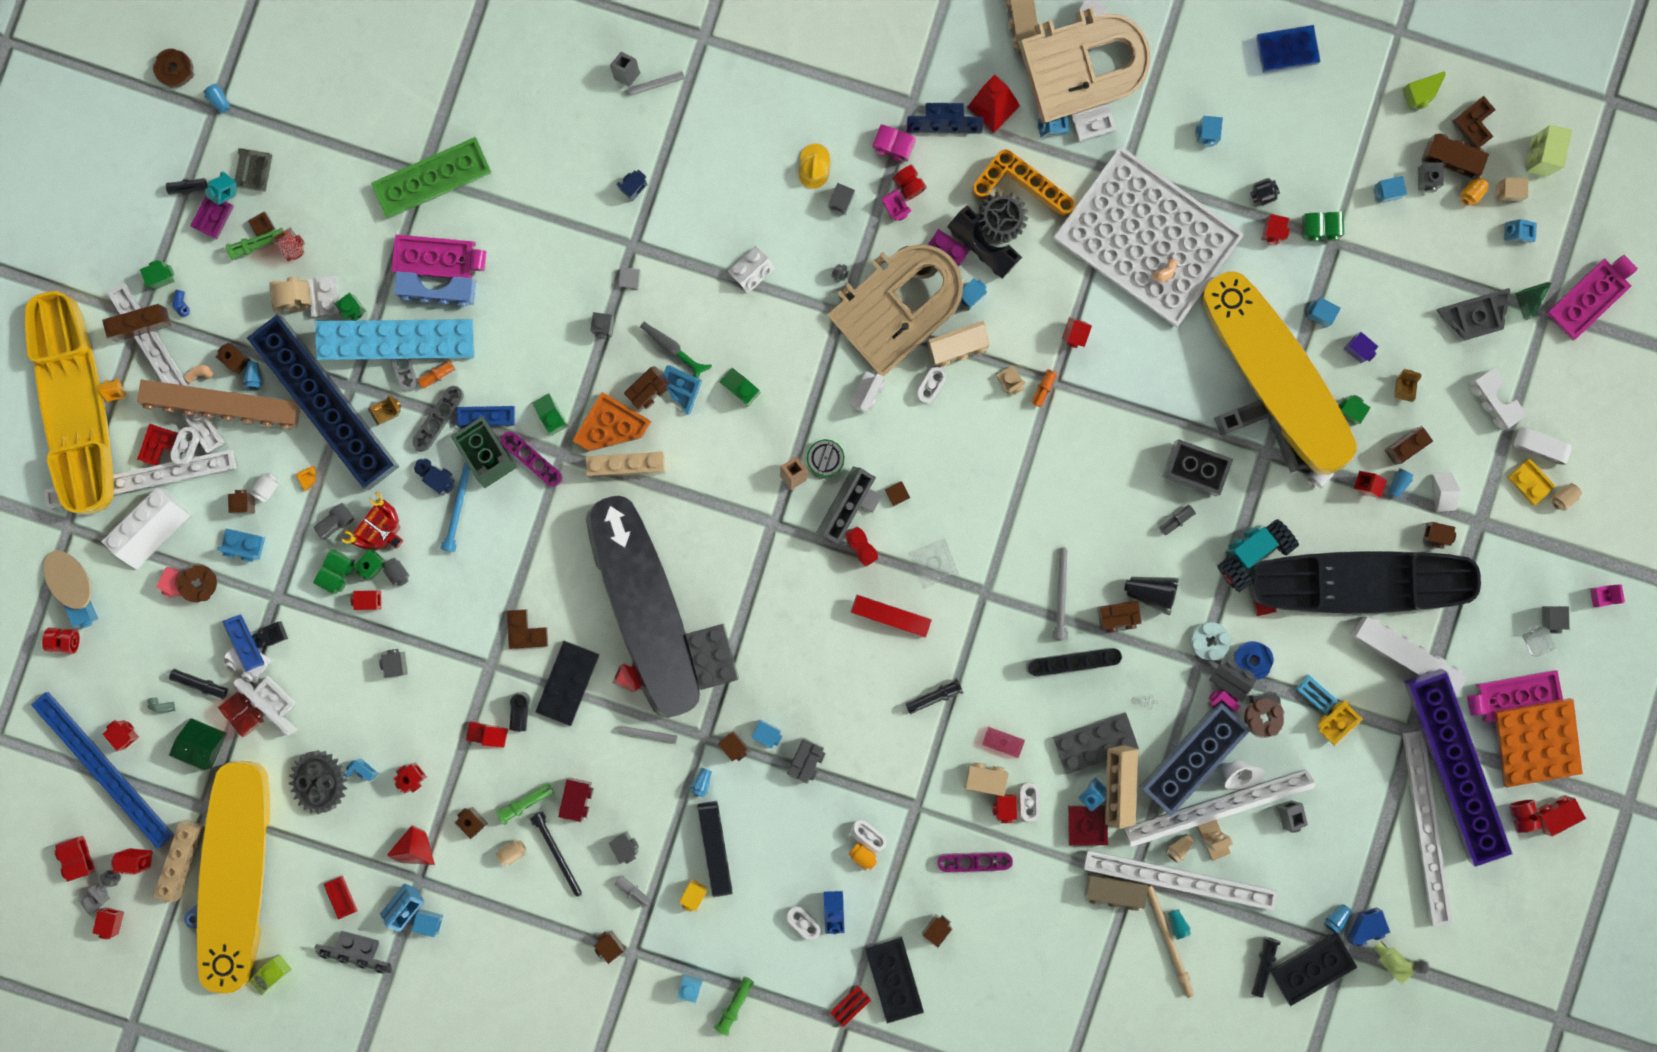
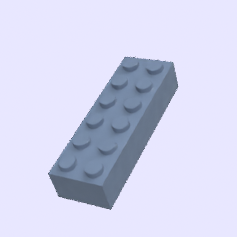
M1217 703L1139 788L1167 814L1172 816L1250 732L1249 728L1223 704Z

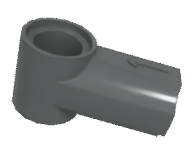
M340 503L331 509L329 515L316 524L314 529L318 536L326 540L338 529L349 525L355 518L346 506Z

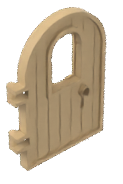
M1092 7L1075 13L1077 23L1054 29L1052 20L1040 23L1034 27L1038 35L1018 41L1042 124L1126 97L1142 85L1149 71L1151 55L1147 38L1135 22L1118 14H1104L1096 17ZM1085 18H1088L1089 23L1091 24L1086 25L1087 23ZM1047 30L1050 37L1045 38L1044 31ZM1114 41L1125 43L1130 50L1129 63L1124 68L1095 77L1088 49ZM1084 85L1082 89L1070 93L1068 91L1070 88Z
M912 245L901 249L891 258H888L884 252H881L880 256L872 261L877 270L856 289L850 283H847L843 290L837 292L843 301L828 314V317L875 371L883 377L942 326L959 307L963 295L961 272L955 261L939 248L930 245ZM886 261L889 266L883 270L880 265ZM932 266L939 270L941 276H943L942 287L913 312L903 304L896 291L922 268ZM852 292L855 297L850 301L846 296ZM908 323L909 328L903 330L902 333L893 339L892 336L903 328V324Z

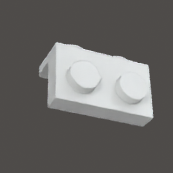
M755 246L728 273L749 293L764 278L770 275L775 267L769 258Z
M867 371L850 402V406L864 413H867L868 409L872 410L877 401L874 399L877 392L881 393L886 384L883 382L884 377Z
M232 646L224 656V664L228 670L241 674L242 678L246 681H252L257 684L259 676L269 666L271 659L260 653L264 665L245 672Z

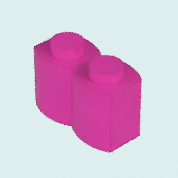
M881 124L872 148L875 149V153L881 156L887 154L893 156L892 159L899 163H903V161L908 162L916 142V137Z

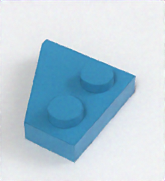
M667 365L663 374L670 382L666 387L673 400L675 402L678 401L683 407V412L688 415L692 411L702 380Z

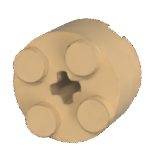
M289 277L285 282L272 281L269 283L274 312L284 313L283 310H290V313L308 310L310 309L309 306L312 307L308 281H299L298 277Z

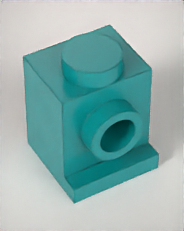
M222 171L219 177L208 182V188L204 190L205 195L208 199L219 205L236 196L237 182Z

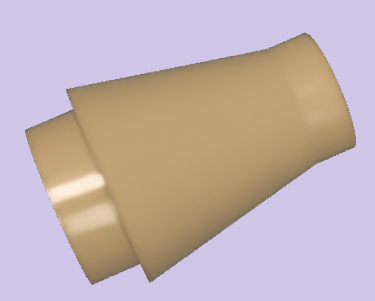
M1185 834L1168 847L1169 850L1166 854L1176 863L1180 860L1183 861L1194 840Z

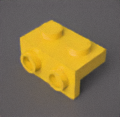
M1346 700L1343 703L1338 702L1332 708L1333 712L1329 716L1324 715L1317 722L1319 724L1317 730L1334 747L1363 721L1348 705L1349 703Z

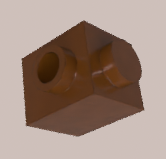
M228 342L218 349V354L215 356L227 368L237 374L245 368L246 362L251 361L235 345Z
M235 490L234 494H228V513H255V497L247 493V490Z
M1427 522L1423 541L1432 543V547L1444 549V546H1452L1456 539V527L1437 522Z
M734 730L718 743L732 762L735 759L739 762L747 755L745 751L748 747Z
M473 807L468 810L464 808L457 815L459 819L455 821L469 839L475 837L488 824Z
M935 914L922 931L923 937L939 948L952 931L951 921L944 915L939 917Z
M612 930L609 933L604 931L596 938L597 942L594 945L598 957L604 958L608 964L626 949Z

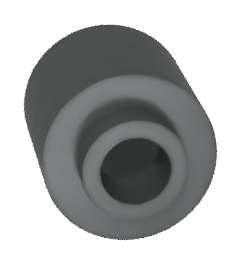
M392 558L382 565L384 568L383 572L393 586L398 585V587H401L409 581L407 578L410 575L400 560L397 561L396 558Z

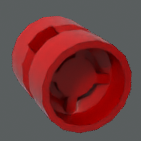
M912 164L903 168L892 177L897 187L902 188L901 193L906 201L917 197L927 188L922 178L917 177L918 172Z
M48 627L42 638V647L45 652L58 653L60 651L64 654H75L80 644V634L75 629L62 630L61 628Z
M1521 800L1509 804L1511 816L1515 817L1513 823L1517 833H1527L1542 828L1540 817L1535 815L1537 812L1535 800Z

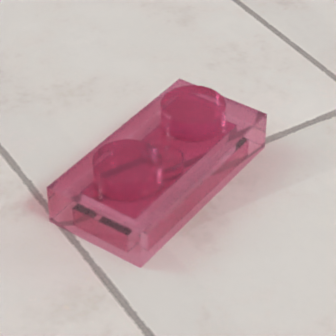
M988 726L982 745L1019 758L1025 740Z

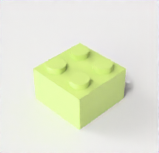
M1549 125L1533 135L1530 141L1531 153L1526 160V165H1528L1527 172L1551 176L1564 168L1572 130Z

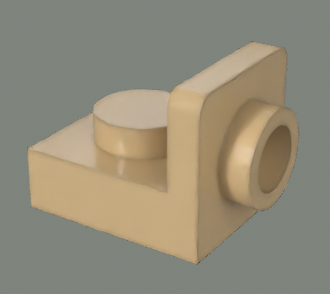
M1013 365L996 375L1008 395L1011 393L1016 395L1024 390L1023 385L1026 382L1021 379Z

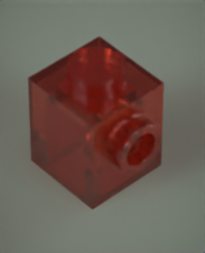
M291 227L274 236V243L287 261L297 260L303 255V245H305V242L300 235L296 236Z

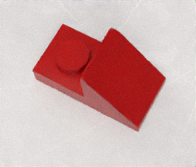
M470 721L466 740L481 743L483 746L504 748L509 728Z

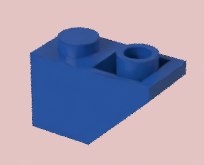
M843 891L824 892L825 934L845 933Z
M1375 907L1358 913L1347 937L1348 942L1352 945L1363 946L1367 944L1368 940L1385 938V935L1390 933L1383 910Z

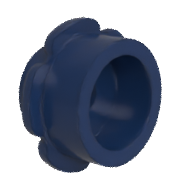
M426 458L418 459L415 463L414 471L420 477H424L432 467L431 461Z

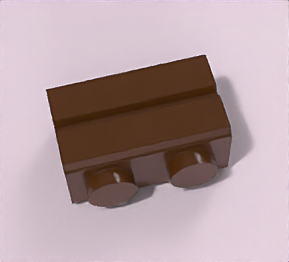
M653 366L639 377L624 392V395L638 410L644 408L647 410L655 403L653 399L657 395L661 397L667 392L668 389L666 387L670 382L657 367Z
M1420 426L1414 428L1384 450L1392 462L1398 465L1431 444L1433 440L1425 428Z
M1138 601L1097 607L1101 630L1106 629V633L1116 632L1118 627L1124 626L1125 630L1136 629L1137 624L1142 623Z

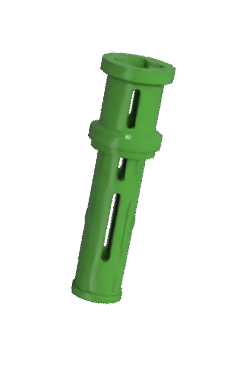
M281 227L249 240L243 238L235 244H226V249L231 260H236V257L244 254L250 255L253 253V250L285 240L286 234Z
M547 782L520 800H512L505 808L497 809L496 813L500 821L506 825L508 820L515 816H521L523 810L553 794L552 788L544 792V790L551 787L550 784Z
M745 976L743 977L728 1007L722 1010L719 1022L714 1025L713 1028L716 1031L729 1036V1030L733 1022L738 1019L739 1009L755 983L753 980Z

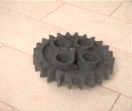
M326 751L307 752L305 755L300 756V760L295 761L296 766L291 767L294 774L289 775L293 779L292 782H289V785H293L294 788L290 792L296 793L293 798L294 800L299 798L298 806L304 804V810L310 809V813H326L337 808L336 805L342 803L340 798L345 797L342 791L347 790V787L343 785V783L348 781L343 779V775L346 772H341L340 770L343 765H337L338 758L332 759L333 754L326 755Z

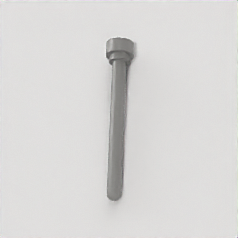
M1065 547L1060 549L1057 627L1053 631L1052 639H1068V632L1064 627L1067 576V548Z

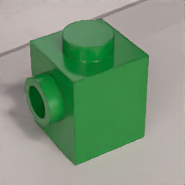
M160 260L152 261L149 263V266L140 269L146 287L152 290L175 282L173 278L175 274L172 267Z
M350 292L334 303L348 321H357L366 312V309L356 296Z
M1350 395L1346 398L1343 397L1339 401L1338 406L1347 421L1358 425L1361 424L1371 407L1363 403L1364 400L1361 397Z
M369 549L357 561L354 567L357 569L356 573L359 577L372 580L383 569L382 565L386 561L375 550Z

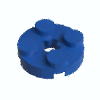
M1245 642L1234 652V661L1243 670L1251 671L1257 680L1266 677L1274 663L1271 650L1260 642ZM1252 655L1253 657H1258L1255 666L1249 663L1250 656Z

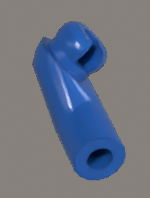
M175 290L172 307L178 315L186 317L189 315L190 309L183 301L185 291Z

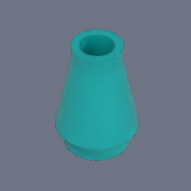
M1177 909L1169 912L1173 936L1179 940L1191 935V928L1180 913V910Z

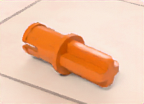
M448 360L437 368L433 367L432 371L418 379V383L424 389L438 380L441 381V378L456 369L451 361Z
M1049 369L1046 370L1041 383L1037 385L1038 389L1031 401L1033 405L1037 407L1043 405L1048 392L1052 391L1050 388L1058 375L1056 372Z

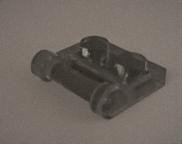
M238 148L237 154L239 158L234 179L237 182L236 188L266 192L273 155L271 153ZM250 157L246 181H242L246 159Z

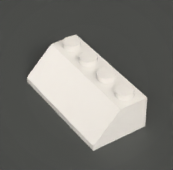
M157 487L101 542L115 556L133 568L138 569L192 515L166 489Z

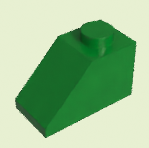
M733 368L720 381L724 387L747 407L761 393L756 386Z
M549 393L533 402L540 420L550 435L553 436L569 426Z

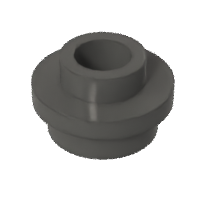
M845 264L836 265L832 272V278L839 283L848 276Z
M108 870L100 875L102 885L114 887L121 880V875Z

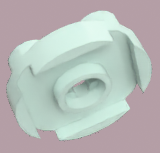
M1209 622L1201 624L1192 632V648L1194 653L1201 659L1218 660L1229 650L1231 637L1227 630L1218 623ZM1213 636L1215 644L1207 646L1206 638Z

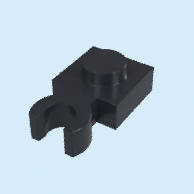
M282 621L261 628L263 633L252 635L253 639H260V643L256 645L257 648H262L266 644L273 646L288 639Z

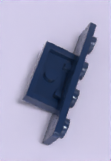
M926 103V116L907 117V133H982L983 117L964 116V103Z

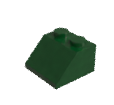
M190 718L176 737L168 756L202 770L211 769L227 732Z

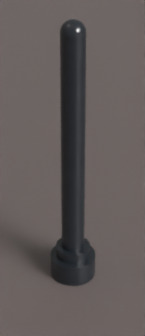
M541 811L530 817L529 820L532 825L539 828L574 895L579 897L582 891L545 824L546 816Z

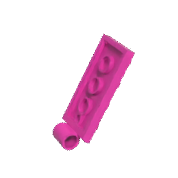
M395 234L392 273L396 274V271L429 277L452 279L454 276L473 278L470 275L471 270L485 271L487 251L473 249V246L476 247V242Z
M1625 254L1619 257L1612 265L1604 258L1546 314L1572 341L1576 340L1631 287L1625 279L1635 273L1638 268Z
M1558 670L1478 683L1475 685L1476 688L1480 689V694L1467 696L1470 715L1484 714L1483 722L1495 721L1494 711L1563 699Z

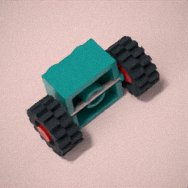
M1279 519L1274 520L1267 527H1251L1243 533V538L1235 539L1228 545L1229 549L1225 552L1229 557L1217 565L1218 570L1223 575V578L1227 580V583L1240 593L1252 583L1245 569H1249L1274 548H1277L1283 555H1288L1299 546L1298 540L1291 533L1292 531Z

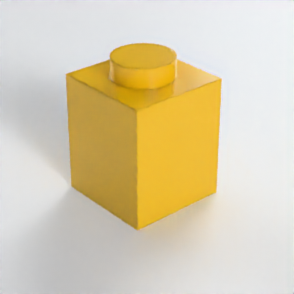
M691 879L679 901L682 904L681 907L689 912H692V910L696 912L708 888Z

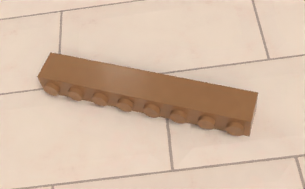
M143 379L140 380L137 402L142 405V408L148 410H155L156 407L162 408V411L174 413L177 410L189 416H194V413L202 414L201 417L213 419L214 416H219L221 420L225 421L240 419V422L245 424H252L254 421L260 422L261 426L272 427V424L280 425L279 428L291 430V427H298L301 410L297 402Z

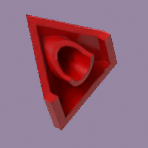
M413 825L410 826L387 854L388 857L401 863L435 865L427 833Z

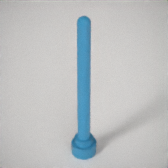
M466 462L463 465L447 538H444V542H441L440 549L450 552L456 551L457 545L454 538L470 474V468Z

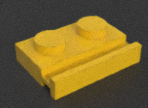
M1530 458L1526 459L1524 463L1507 476L1509 481L1532 505L1539 503L1556 487Z

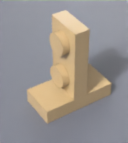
M1217 820L1197 826L1212 861L1231 854L1228 846L1233 845V842L1228 835L1221 832Z

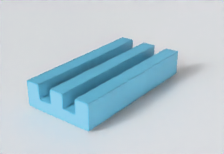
M1307 675L1305 680L1295 688L1323 715H1326L1338 702L1335 697L1310 675ZM1310 682L1311 684H1313L1319 691H1321V692H1322L1328 699H1330L1332 702L1329 704V703H1328L1324 698H1322L1316 691H1314L1307 683ZM1303 688H1306L1321 703H1323L1326 706V708L1324 709L1320 704H1318L1311 696H1309L1303 690Z

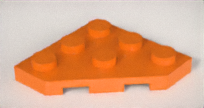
M601 392L572 441L588 451H593L642 438L652 421Z

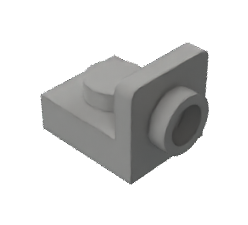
M96 884L88 888V892L78 902L91 915L104 905L110 897L103 886Z

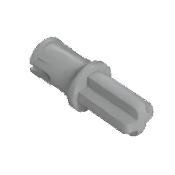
M623 875L615 883L617 887L628 895L627 898H631L642 908H645L650 903V898Z

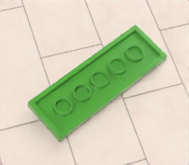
M474 137L378 179L371 184L386 218L389 219L492 172L477 138Z

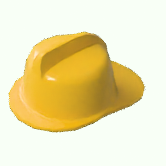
M817 143L810 144L802 150L800 155L799 179L803 185L811 189L823 186L829 176L830 154L823 145Z

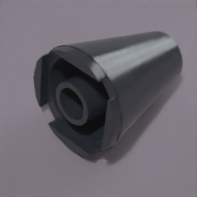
M1131 576L1130 580L1126 579L1124 591H1127V596L1170 616L1178 587L1174 583H1178L1179 578Z

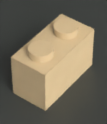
M974 762V765L968 766L965 788L1004 796L1008 772L1004 771L1003 767L993 766L992 769L985 768V764Z

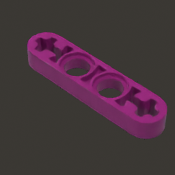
M506 432L502 435V445L546 484L553 487L561 484L563 477L560 471L522 438L513 432ZM508 436H514L513 441L519 445L517 448L512 444H506ZM522 448L529 449L530 455L527 458H521L519 453ZM537 460L544 462V468L540 471L534 468V463ZM548 467L551 468L548 470L551 474L557 473V482L552 481L550 483L551 478L547 474L544 477L542 476Z
M1003 851L945 853L937 859V865L943 872L1008 870L1013 864L1010 854ZM983 856H987L990 859V863L986 867H982L979 864V860ZM992 856H995L996 860H1001L1002 856H1005L1009 862H1006L1005 866H1002L1000 862H995L996 867H993ZM953 857H957L956 863L958 868H954V864H948V868H944V865L940 863L944 861V858H948V861H954ZM963 857H968L971 860L970 865L966 868L960 865V860Z

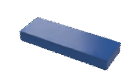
M515 406L457 407L458 427L468 426L484 416L490 426H515Z
M240 614L222 621L245 672L263 666L264 661L242 615Z

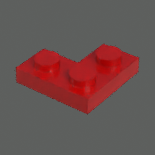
M149 423L137 460L157 466L163 450L172 451L178 432Z

